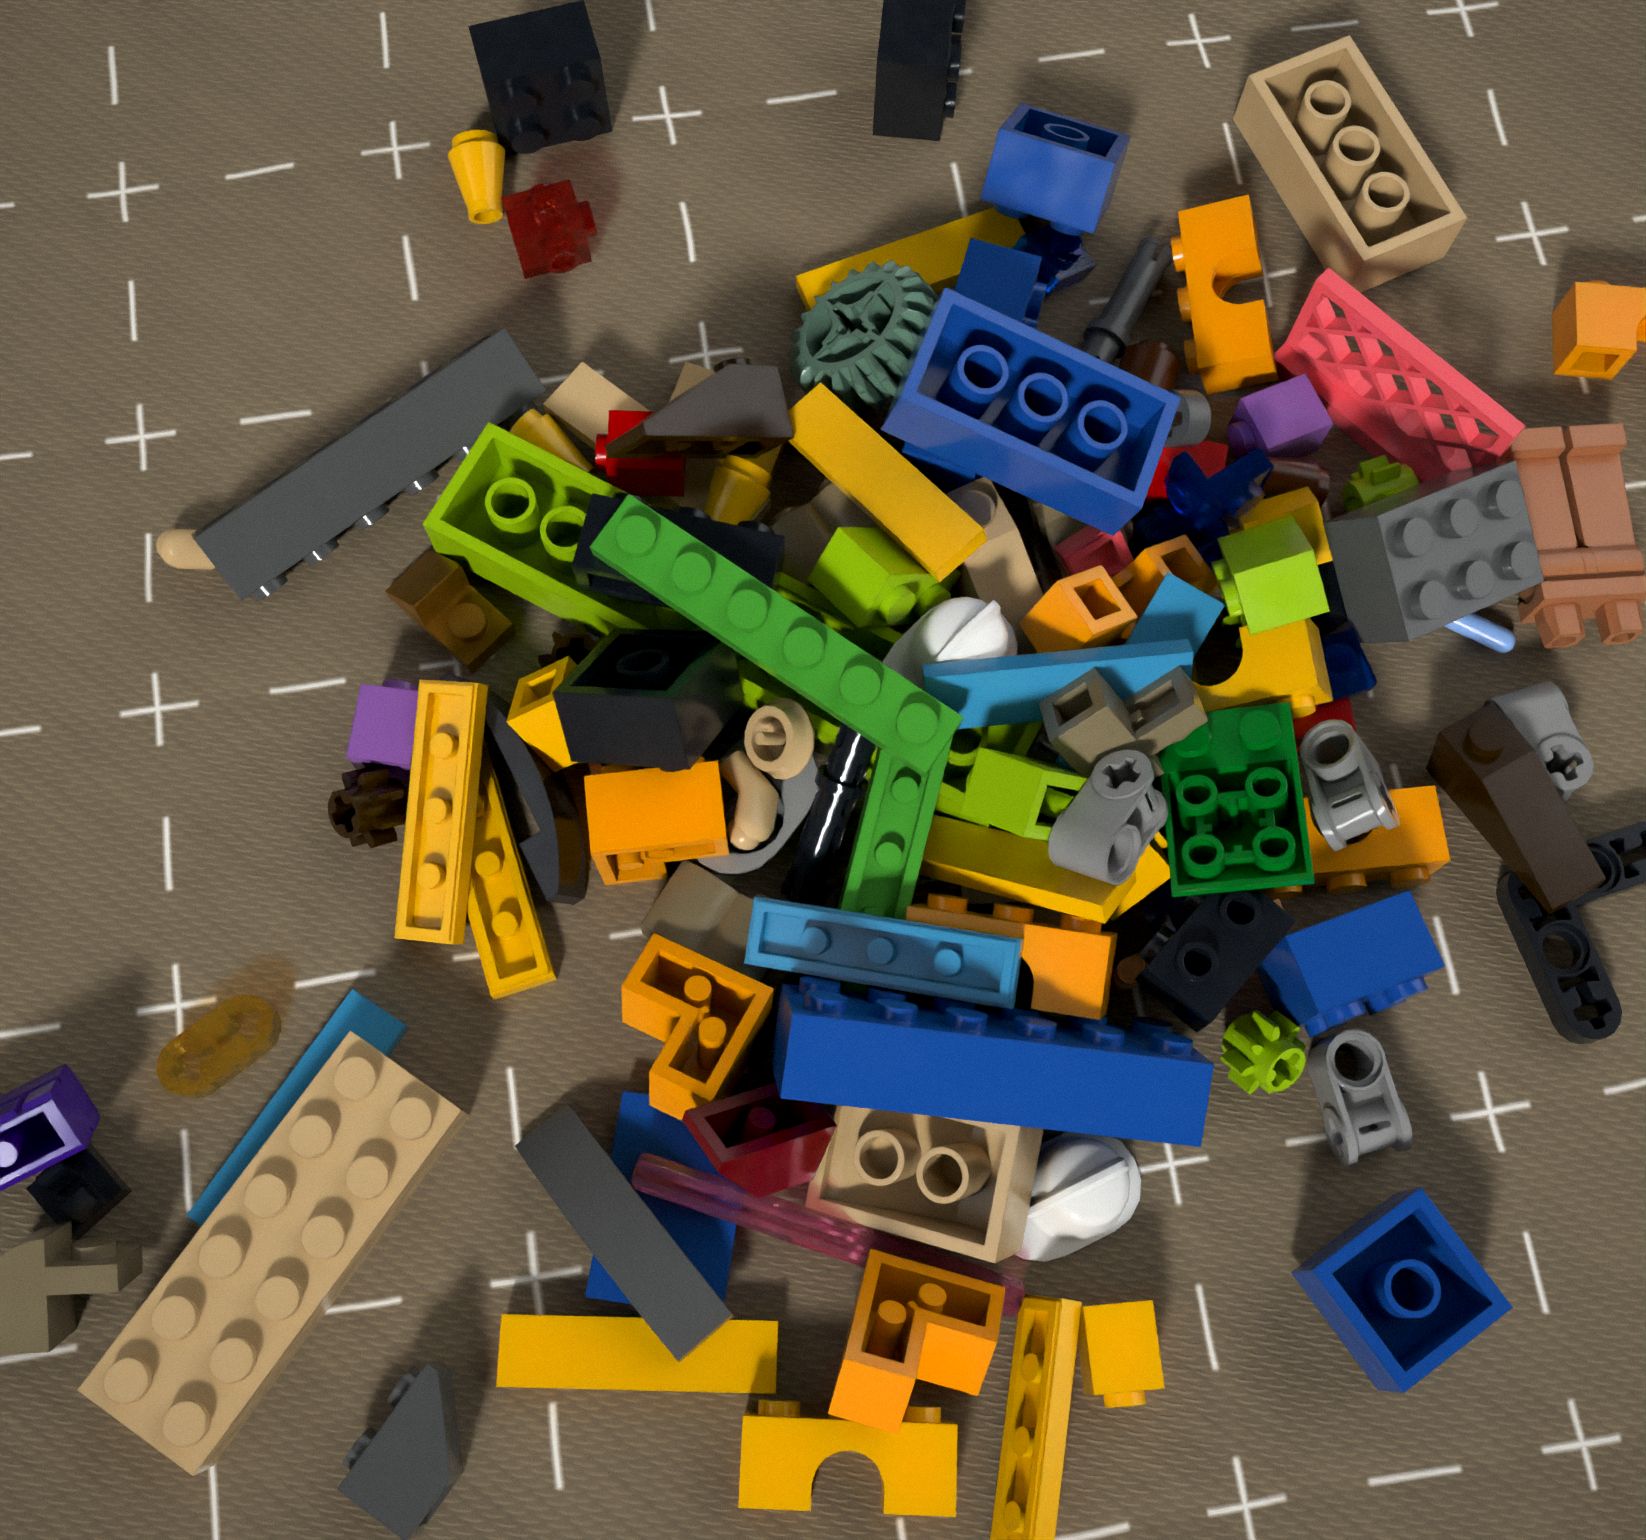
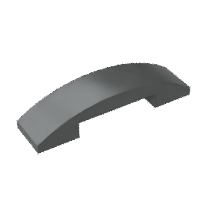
M569 1103L515 1145L536 1178L599 1263L678 1362H681L734 1316L612 1161L610 1155Z

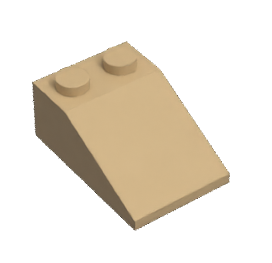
M824 1104V1109L837 1126L814 1179L809 1181L805 1209L992 1263H997L1021 1252L1044 1129Z

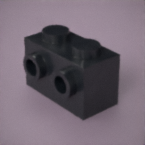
M1259 889L1187 896L1180 906L1190 915L1175 932L1164 924L1138 954L1148 964L1134 980L1196 1033L1212 1023L1297 921Z

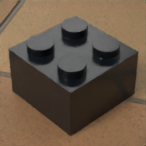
M584 0L468 26L498 142L505 149V157L518 153L530 154L544 147L574 140L586 141L597 135L612 132L601 57Z
M883 0L876 69L873 135L940 141L942 118H954L962 45L961 35L951 34V32H963L966 0Z
M614 628L552 692L571 762L600 763L603 767L610 764L656 767L665 772L690 770L745 701L734 649L707 631Z

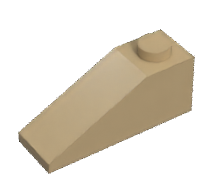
M982 477L946 493L953 502L985 530L988 539L956 568L961 572V575L954 586L960 597L979 599L987 604L992 600L996 601L1001 607L1000 612L1013 627L1018 644L1017 655L1036 654L1038 652L1018 623L1043 597V593L1014 520L992 481Z

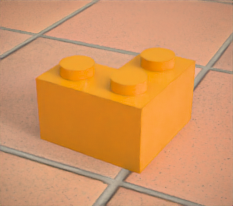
M700 756L690 770L684 769L677 772L661 771L660 768L640 769L639 766L610 764L602 767L600 774L584 776L590 853L605 885L669 878L667 862L729 855L718 760L705 762V758Z
M655 933L651 936L621 986L622 1022L665 1042L664 1047L649 1071V1105L682 1121L685 1110L731 1096L747 1067L749 1059L754 1053L759 1038L771 1015L774 988Z
M870 1249L854 1303L828 1414L898 1434L916 1379L978 1396L997 1345L1006 1287Z

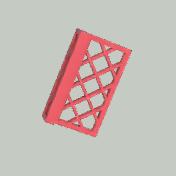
M1329 267L1316 279L1286 342L1274 353L1277 375L1282 382L1306 373L1332 422L1375 458L1386 454L1389 465L1399 462L1401 465H1408L1417 476L1419 484L1459 468L1497 463L1526 427V425ZM1329 299L1344 311L1346 318L1336 317ZM1345 336L1355 337L1361 353L1351 352ZM1377 339H1380L1390 347L1394 356L1383 355ZM1392 374L1403 376L1409 391L1399 390ZM1426 379L1437 385L1443 395L1431 394ZM1440 414L1451 415L1457 430L1445 428ZM1475 419H1479L1499 436L1480 433Z

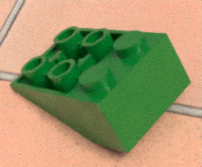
M1290 702L1206 711L1205 713L1209 721L1193 730L1183 740L1172 743L1159 751V759L1164 770V774L1161 775L1162 793L1167 802L1169 813L1165 826L1172 897L1315 884Z

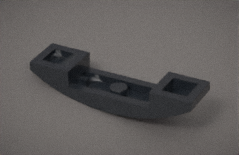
M449 672L439 678V681L473 682ZM488 689L483 739L497 742L540 829L538 833L519 845L546 900L575 905L585 899L586 856L580 820L569 786L562 770L554 773L508 725L506 721L511 704Z

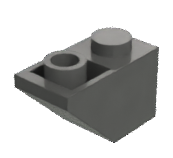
M442 1362L426 1363L421 1371L413 1366L405 1373L387 1400V1403L394 1407V1410L378 1432L370 1427L358 1438L342 1463L350 1471L337 1489L402 1540H410L421 1534L464 1472L451 1369Z

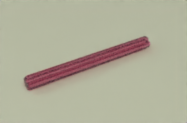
M642 1153L637 1160L631 1178V1185L637 1191L865 1268L870 1249H874L1006 1287L1002 1315L1006 1317L1017 1316L1022 1306L1025 1294V1284L1022 1280L773 1195H767L758 1199L732 1181L650 1153Z

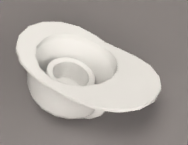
M970 597L945 600L928 610L893 645L883 660V664L923 690L922 664L1017 655L1018 644L1013 627L1000 612L1001 607L996 601L992 600L987 604L982 600Z
M1065 1132L1041 1144L1021 1252L1015 1255L1022 1259L1041 1262L1065 1257L1115 1232L1131 1219L1140 1201L1141 1177L1135 1158L1121 1141L1109 1136Z

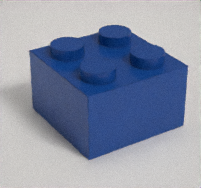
M1020 103L999 128L980 199L994 203V209L1005 216L1026 218L1030 214L1050 220L1049 225L1051 228L1067 235L1080 236L1083 235L1084 231L1094 234L1111 203L1131 136Z
M1410 890L1284 936L1258 966L1256 971L1274 1012L1277 1010L1298 1027H1305L1309 1038L1343 1026L1347 1024L1346 1021L1367 1013L1364 1005L1369 1015H1373L1407 1001V998L1428 990L1429 988L1424 978L1445 967V964Z
M1421 1187L1393 1194L1291 1272L1376 1389L1380 1391L1406 1392L1513 1308Z

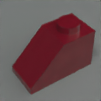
M776 1083L685 1110L682 1121L718 1173L758 1199L813 1180L837 1126L821 1103L781 1099Z

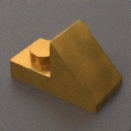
M430 550L385 591L395 604L471 674L478 670L516 633L513 623L469 584L463 568L457 562Z

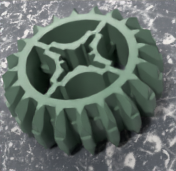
M893 260L881 267L873 261L866 266L862 273L852 268L847 278L842 282L836 283L831 281V289L825 295L814 297L816 304L811 311L800 315L803 326L794 330L790 335L794 345L788 351L787 356L792 362L790 371L805 395L821 382L859 417L865 413L869 406L880 411L885 400L895 396L924 322L937 302L938 296L919 273L914 272L908 265L899 267Z

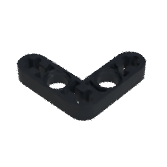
M1646 821L1586 840L1593 856L1603 870V874L1606 877L1605 881L1599 888L1589 891L1555 911L1554 914L1557 920L1551 921L1537 930L1533 929L1531 922L1549 915L1537 899L1521 898L1518 888L1524 884L1512 870L1504 873L1497 883L1496 896L1498 904L1545 1009L1557 1032L1569 1042L1588 1044L1602 1040L1615 1033L1621 1023L1622 1009L1619 999L1577 908L1646 885V858L1623 867L1622 860L1619 857L1640 845L1646 846ZM1547 935L1561 936L1570 944L1573 951V961L1569 968L1561 969L1554 967L1544 957L1542 946ZM1582 973L1585 980L1584 983L1563 991L1561 990L1559 982H1565ZM1581 1003L1582 1005L1593 1004L1597 1009L1598 1016L1592 1018L1590 1022L1589 1020L1578 1022L1573 1010L1580 1007Z

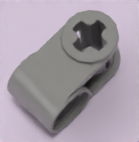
M1546 680L1484 702L1483 707L1493 702L1535 749L1564 803L1574 791L1583 787L1588 782L1594 768L1592 755L1586 748L1570 716L1569 707L1563 693L1553 682ZM1576 761V767L1571 770L1570 765Z
M1337 719L1326 720L1312 727L1303 737L1300 745V757L1303 761L1312 794L1311 804L1313 813L1329 846L1334 851H1338L1347 847L1348 839L1382 825L1388 830L1400 826L1399 816L1384 783L1380 765L1353 727L1347 722Z
M1128 749L1115 751L1103 757L1095 765L1089 779L1069 807L1057 817L1051 829L1048 852L1050 860L1054 865L1113 885H1120L1126 882L1132 875L1139 858L1155 834L1163 827L1169 815L1165 798L1161 792L1155 790L1152 786L1154 769L1145 754L1137 750Z
M1346 1030L1318 1041L1309 1053L1307 1060L1308 1073L1312 1079L1323 1114L1327 1140L1337 1161L1342 1166L1347 1167L1355 1165L1358 1162V1156L1390 1147L1397 1152L1409 1150L1413 1144L1412 1127L1406 1109L1398 1097L1385 1051L1380 1042L1370 1033L1361 1030ZM1339 1046L1349 1049L1357 1060L1358 1069L1356 1076L1352 1080L1344 1078L1335 1066L1334 1056ZM1371 1124L1376 1125L1374 1130L1363 1133L1359 1132L1361 1127Z

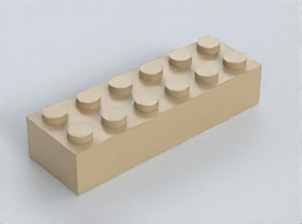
M350 1031L77 1391L190 1475L195 1476L214 1466L470 1115L366 1040Z

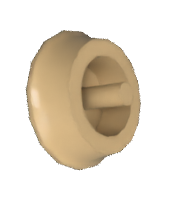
M776 698L752 714L745 729L744 745L747 756L753 765L774 779L788 780L799 775L809 764L815 747V730L810 715L801 704L791 698Z

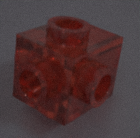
M570 179L553 184L541 183L529 190L501 197L524 279L551 272L565 273L573 270L578 265L592 262L588 238L597 236L596 225L588 200L577 203Z

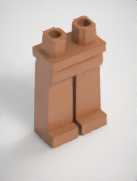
M1624 423L1568 426L1564 432H1562L1561 426L1524 428L1497 461V463L1516 461L1524 492V499L1544 582L1519 592L1524 602L1518 605V612L1521 623L1536 622L1545 649L1567 648L1578 644L1586 637L1583 619L1597 620L1601 643L1605 645L1628 644L1644 632L1643 611L1641 607L1646 601L1644 559L1641 550L1635 544L1620 459V452L1627 445Z

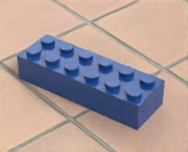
M814 976L800 977L799 985L782 983L771 1057V1065L781 1099L1201 1147L1214 1063L1193 1047V1040L1174 1032L1173 1024L1167 1021L1149 1017H1134L1132 1026L1107 1023L1108 1017L1106 1015L1100 1020L1067 1015L1066 1018L1041 1015V1010L1031 1009V1004L1015 1001L1014 1008L1012 1009L1002 1007L1000 1010L974 1007L975 1003L937 996H934V1002L907 999L908 991L868 985L867 994L840 991V982Z

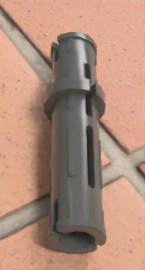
M1153 237L1141 240L1134 257L1103 309L1102 314L1099 318L1091 320L1083 334L1085 343L1081 351L1111 365L1115 359L1122 357L1124 349L1131 344L1129 335L1131 330L1134 328L1167 267L1173 261L1172 249L1167 243L1162 248L1158 257L1152 260L1151 257L1161 240Z

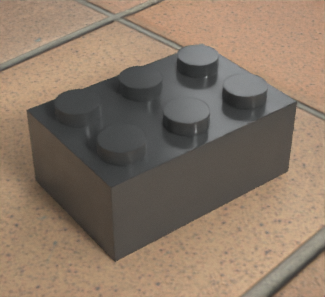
M1515 460L1459 468L1323 522L1354 644L1409 642L1544 582Z

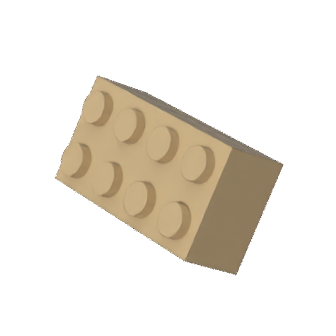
M1350 35L1248 75L1233 120L1325 270L1329 267L1361 293L1444 258L1467 220V216Z

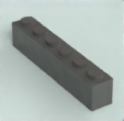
M505 328L492 330L192 533L191 536L241 601L251 594L257 601H260L277 591L288 581L283 572L302 559L309 566L320 561L339 546L334 538L336 535L352 524H355L360 531L381 519L390 511L385 504L387 500L403 489L411 496L426 488L440 476L435 467L451 456L455 455L459 462L463 461L488 422L497 425L503 421L510 428L527 411L531 409L537 410L533 400L544 393L546 389Z

